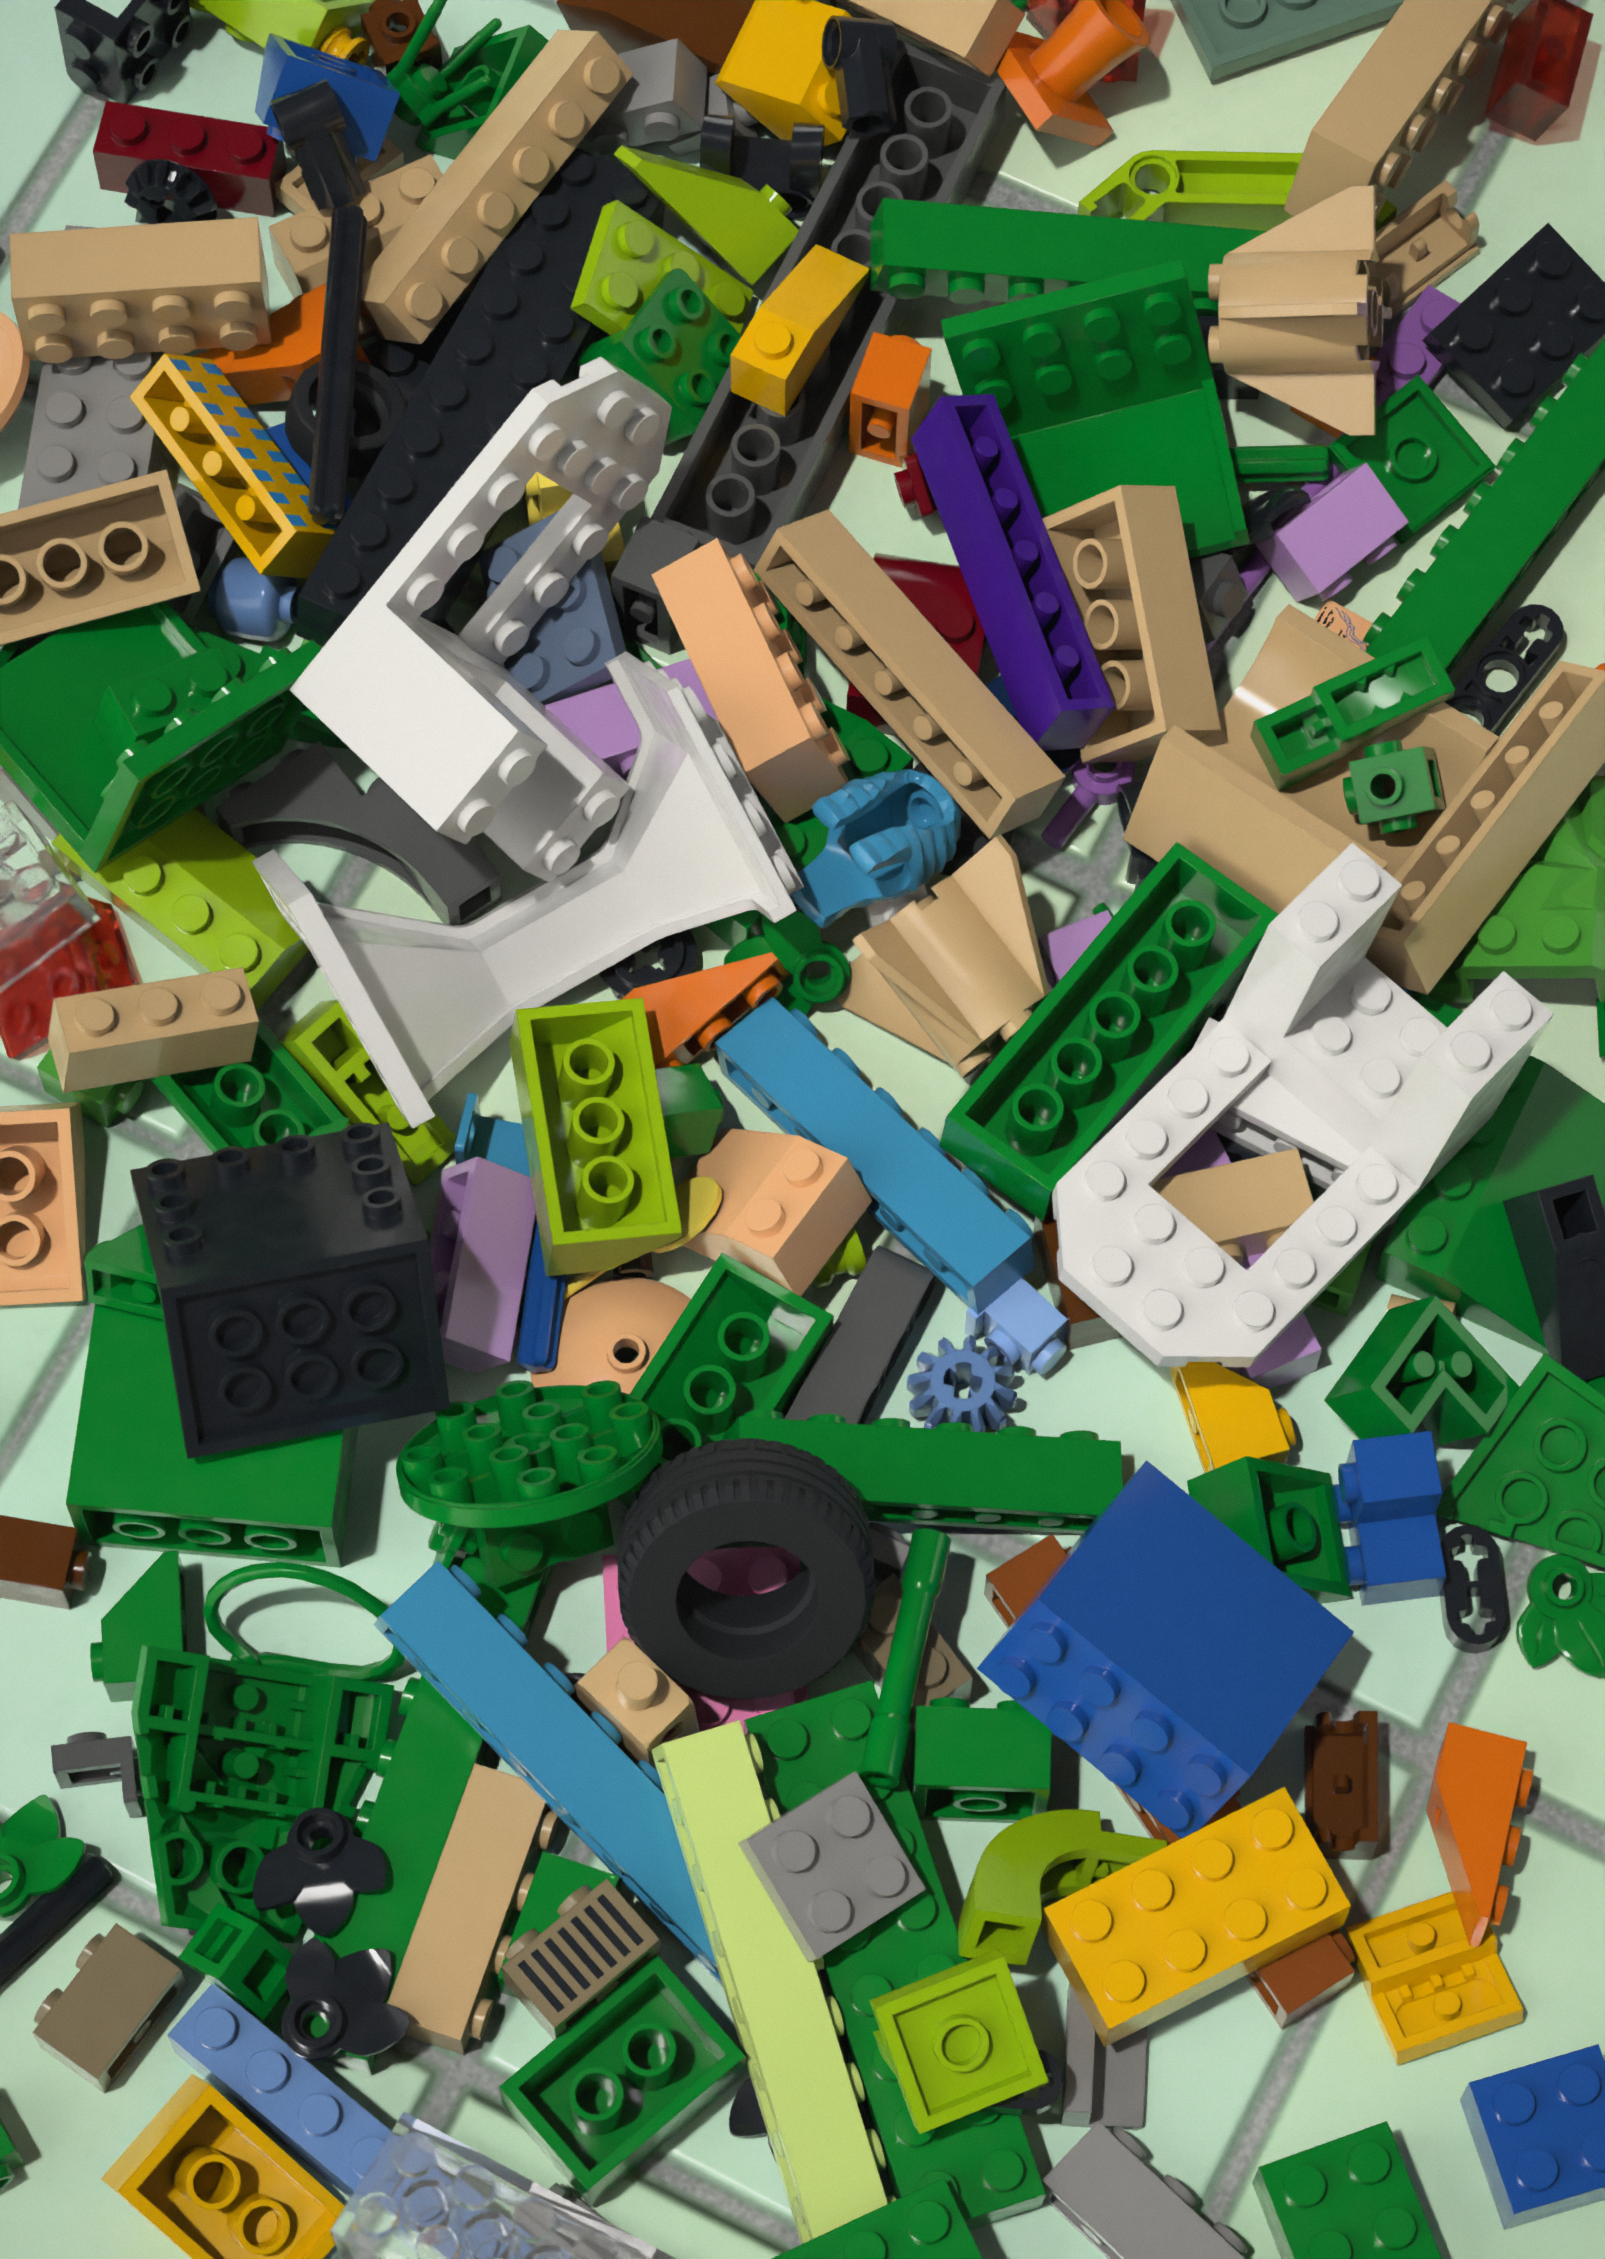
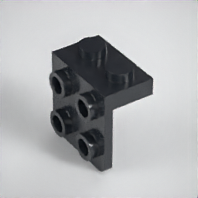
M60 0L54 7L67 75L81 89L90 93L98 91L110 99L124 104H128L138 90L143 91L151 85L157 75L159 63L172 47L178 48L185 42L193 23L189 0H131L118 18L86 0Z

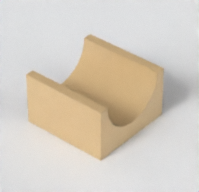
M1288 604L1276 617L1272 629L1254 663L1233 696L1219 713L1221 730L1196 739L1176 725H1173L1161 738L1122 839L1157 862H1160L1177 841L1280 914L1352 842L1391 876H1394L1443 811L1416 816L1418 828L1386 835L1380 834L1379 824L1373 826L1360 825L1359 815H1351L1348 811L1343 791V778L1351 777L1348 762L1366 758L1364 747L1401 740L1403 750L1421 746L1434 748L1446 808L1498 741L1499 736L1445 702H1442L1354 749L1337 760L1334 766L1278 791L1250 737L1254 721L1310 696L1314 686L1375 659ZM1393 778L1387 784L1389 797L1393 795L1396 788Z

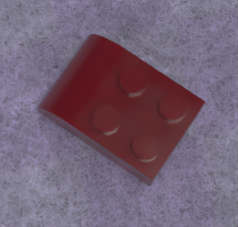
M875 553L873 560L980 679L987 638L959 565ZM849 681L846 710L867 720L883 734L898 736L853 683Z

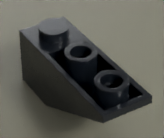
M1593 1174L1503 1201L1549 1356L1582 1380L1605 1374V1212Z

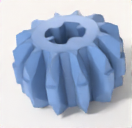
M970 1334L965 1337L962 1350H955L952 1342L943 1337L938 1341L939 1357L922 1351L917 1357V1367L920 1372L909 1375L907 1379V1390L916 1395L909 1402L911 1416L927 1417L924 1428L934 1429L935 1426L948 1422L968 1423L973 1426L974 1432H986L985 1426L998 1431L1005 1428L1007 1416L1003 1410L1016 1406L1017 1392L1007 1387L1014 1381L1015 1372L1010 1365L996 1366L1000 1350L996 1345L986 1348L981 1354L975 1352L976 1339ZM956 1384L970 1386L968 1399L954 1397Z

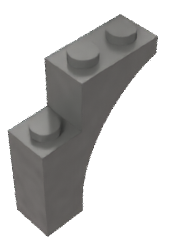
M320 741L306 750L296 749L287 753L276 763L273 771L254 783L244 782L237 785L225 795L222 803L215 807L220 829L245 849L271 844L301 843L325 846L359 856L386 869L405 882L423 898L444 924L464 925L502 900L500 874L472 838L465 845L436 832L380 777L370 785L367 793L361 795Z

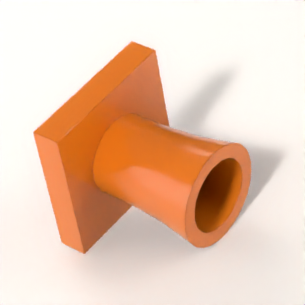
M1079 0L1073 10L1046 40L1016 31L995 70L1036 131L1098 147L1114 130L1088 93V90L1120 63L1150 44V36L1139 16L1125 0Z

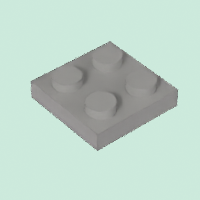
M856 1771L840 1778L738 1843L808 1962L820 1958L926 1889Z

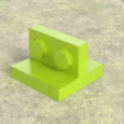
M999 1949L869 2000L879 2030L873 2032L879 2051L884 2061L897 2077L913 2125L919 2134L1049 2082L1005 1956Z

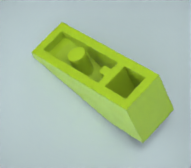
M623 145L614 153L731 271L752 286L794 241L799 231L786 218L792 207L767 184L758 191L740 178Z
M338 1000L319 1002L278 1039L344 1117L350 1118L351 1125L356 1123L377 1125L389 1122L408 1182L412 1186L420 1184L454 1153L457 1137L432 1107L431 1109L435 1115L433 1118L413 1129L407 1123Z

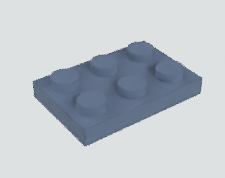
M558 511L482 552L478 560L488 598ZM601 551L585 562L570 580L565 596L556 605L546 610L530 630V635L525 645L517 653L509 656L504 662L505 669L543 705L588 692L609 681L612 677L604 663L626 651Z

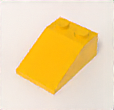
M194 2074L190 2075L101 2178L105 2184L190 2259H324L358 2219L357 2216L214 2087Z

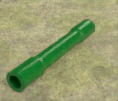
M917 1529L913 1531L901 1582L902 1598L876 1715L870 1723L859 1777L863 1782L879 1788H895L900 1782L910 1735L909 1719L934 1604L941 1592L951 1546V1538L938 1530Z

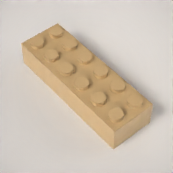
M1404 0L1311 130L1283 210L1296 216L1349 186H1375L1376 220L1386 200V195L1383 194V191L1387 186L1393 190L1399 187L1412 163V158L1409 154L1413 149L1419 153L1425 150L1437 128L1438 121L1435 120L1437 114L1440 113L1447 117L1457 103L1464 84L1460 83L1463 77L1470 80L1476 77L1488 55L1489 48L1486 47L1488 41L1498 44L1505 35L1514 16V12L1506 8L1508 3L1513 5L1516 0Z

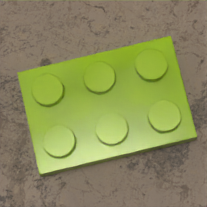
M615 200L602 207L570 309L603 331L613 335L626 328L663 276L673 269L680 268L689 275L741 335L754 290L619 200Z

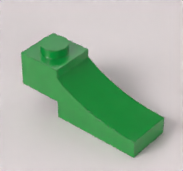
M1425 635L1313 687L1310 696L1255 720L1250 737L1279 791L1334 766L1337 760L1371 739L1453 698L1455 688L1430 640Z

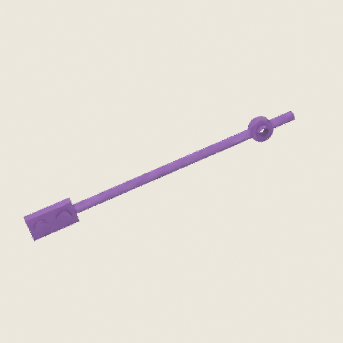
M1430 285L1426 287L1374 357L1380 361L1376 378V408L1418 374L1430 388L1433 386L1446 366L1422 340L1461 303ZM1330 461V471L1327 479L1323 481H1306L1300 489L1307 492L1311 498L1338 477L1341 472ZM1301 505L1294 507L1281 514L1279 518L1276 520V522L1273 524V527H1275L1278 523H1280L1283 519H1285L1288 515L1294 512ZM1257 547L1238 571L1248 593L1243 605L1272 568ZM1230 619L1228 624L1225 626V628L1215 641L1205 644L1207 653L1210 651V649L1213 647V645L1216 643V641L1219 639V637L1222 635V633L1225 631V629L1228 627V625L1231 623L1233 619ZM1081 760L1072 769V783L1075 790L1042 832V839L1049 846L1058 850L1062 849L1094 804L1111 805L1117 803L1116 787L1118 784L1134 780L1135 762H1110L1115 768L1110 772L1104 773L1094 768L1093 765L1095 763H1082Z

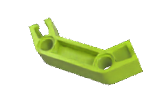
M1143 151L1131 157L1079 201L1078 215L1113 218L1118 214H1122L1127 219L1268 231L1294 217L1283 209L1303 153ZM1153 189L1160 192V194H1147L1141 190ZM1387 199L1375 220L1376 232L1396 217L1397 207Z

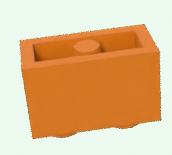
M873 331L850 393L849 453L902 468L899 456L913 452L914 446L911 438L924 421L929 409L932 348L922 346L913 338L905 335L887 336Z

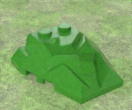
M1593 776L1430 993L1427 995L1410 990V996L1419 1003L1423 994L1442 1003H1472L1474 1000L1475 979H1496L1504 971L1513 979L1595 978L1600 1003L1605 1002V776Z

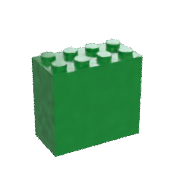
M95 1304L66 1506L74 1528H78L83 1545L158 1552L178 1550L181 1554L341 1568L359 1426L187 1459L164 1320Z

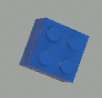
M1599 2044L1468 2083L1460 2098V2103L1504 2230L1605 2200V2061Z

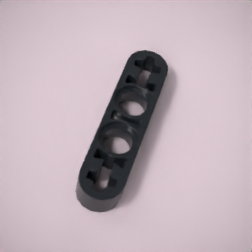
M1530 604L1519 608L1457 684L1453 698L1444 702L1459 712H1469L1475 715L1484 728L1496 734L1556 657L1563 637V624L1559 615L1551 608L1543 605ZM1536 627L1545 631L1544 639H1536L1527 649L1523 659L1517 651L1521 647L1524 633H1531ZM1495 667L1504 668L1514 675L1516 686L1506 692H1496L1484 683L1482 675L1488 669Z

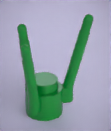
M434 0L400 61L386 75V78L400 93L394 113L409 125L418 126L422 123L424 126L429 127L443 113L491 86V78L483 76L444 97V93L448 89L446 79L501 28L502 21L499 18L492 19L438 69L426 63L421 64L419 67H412L448 1Z

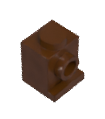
M375 0L370 5L368 13L360 15L363 38L370 44L369 54L376 70L381 71L385 76L398 64L425 16L418 0ZM432 31L412 67H419L421 64L426 63L438 69L443 65L441 45L437 36L434 37Z

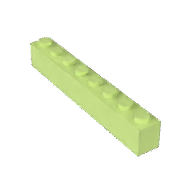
M740 1720L662 1743L651 1751L742 2051L746 2056V2064L800 2242L803 2244L895 2201L896 2198L893 2195L885 2196L878 2170L885 2168L883 2149L874 2129L865 2130L858 2107L859 2103L865 2101L863 2084L854 2063L845 2064L837 2037L844 2035V2024L840 2009L833 1996L824 1997L817 1971L824 1969L823 1956L810 1962L806 1960L738 1845L740 1841L780 1817L774 1800L772 1798L764 1800L756 1774L763 1772V1760L756 1738L752 1733L744 1735Z

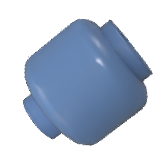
M247 557L235 558L227 564L224 570H218L210 586L208 596L209 611L214 618H217L221 629L230 636L267 642L276 641L288 632L292 623L297 624L298 595L302 588L297 587L294 577L260 575Z

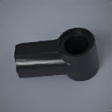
M832 15L825 24L821 48L822 59L826 69L835 70L842 128L849 130L852 137L871 138L882 132H890L897 122L891 79V69L894 65L897 51L895 25L889 20Z
M326 78L269 101L285 144L290 152L294 151L302 171V177L318 211L348 204L366 191L343 134V131L347 130L342 112Z

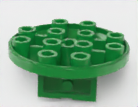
M516 1380L495 1389V1396L473 1403L467 1401L451 1402L450 1409L435 1411L436 1420L414 1435L399 1454L396 1462V1475L403 1501L417 1514L444 1524L475 1528L484 1579L496 1589L540 1573L547 1566L564 1560L569 1562L613 1546L614 1539L607 1502L633 1488L654 1469L662 1455L663 1439L659 1419L654 1410L636 1397L621 1392L618 1382L604 1380L587 1386L555 1385L534 1388L533 1383L529 1381Z

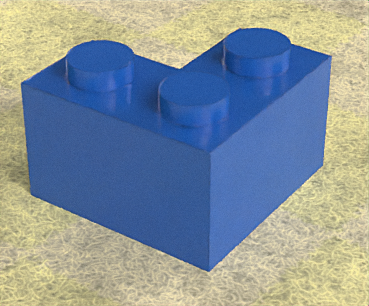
M1425 1431L1353 1440L1346 1463L1338 1465L1339 1484L1332 1485L1335 1518L1338 1524H1348L1351 1546L1343 1547V1566L1348 1586L1358 1585L1361 1606L1439 1596L1446 1579V1571L1435 1513L1443 1493L1432 1432Z

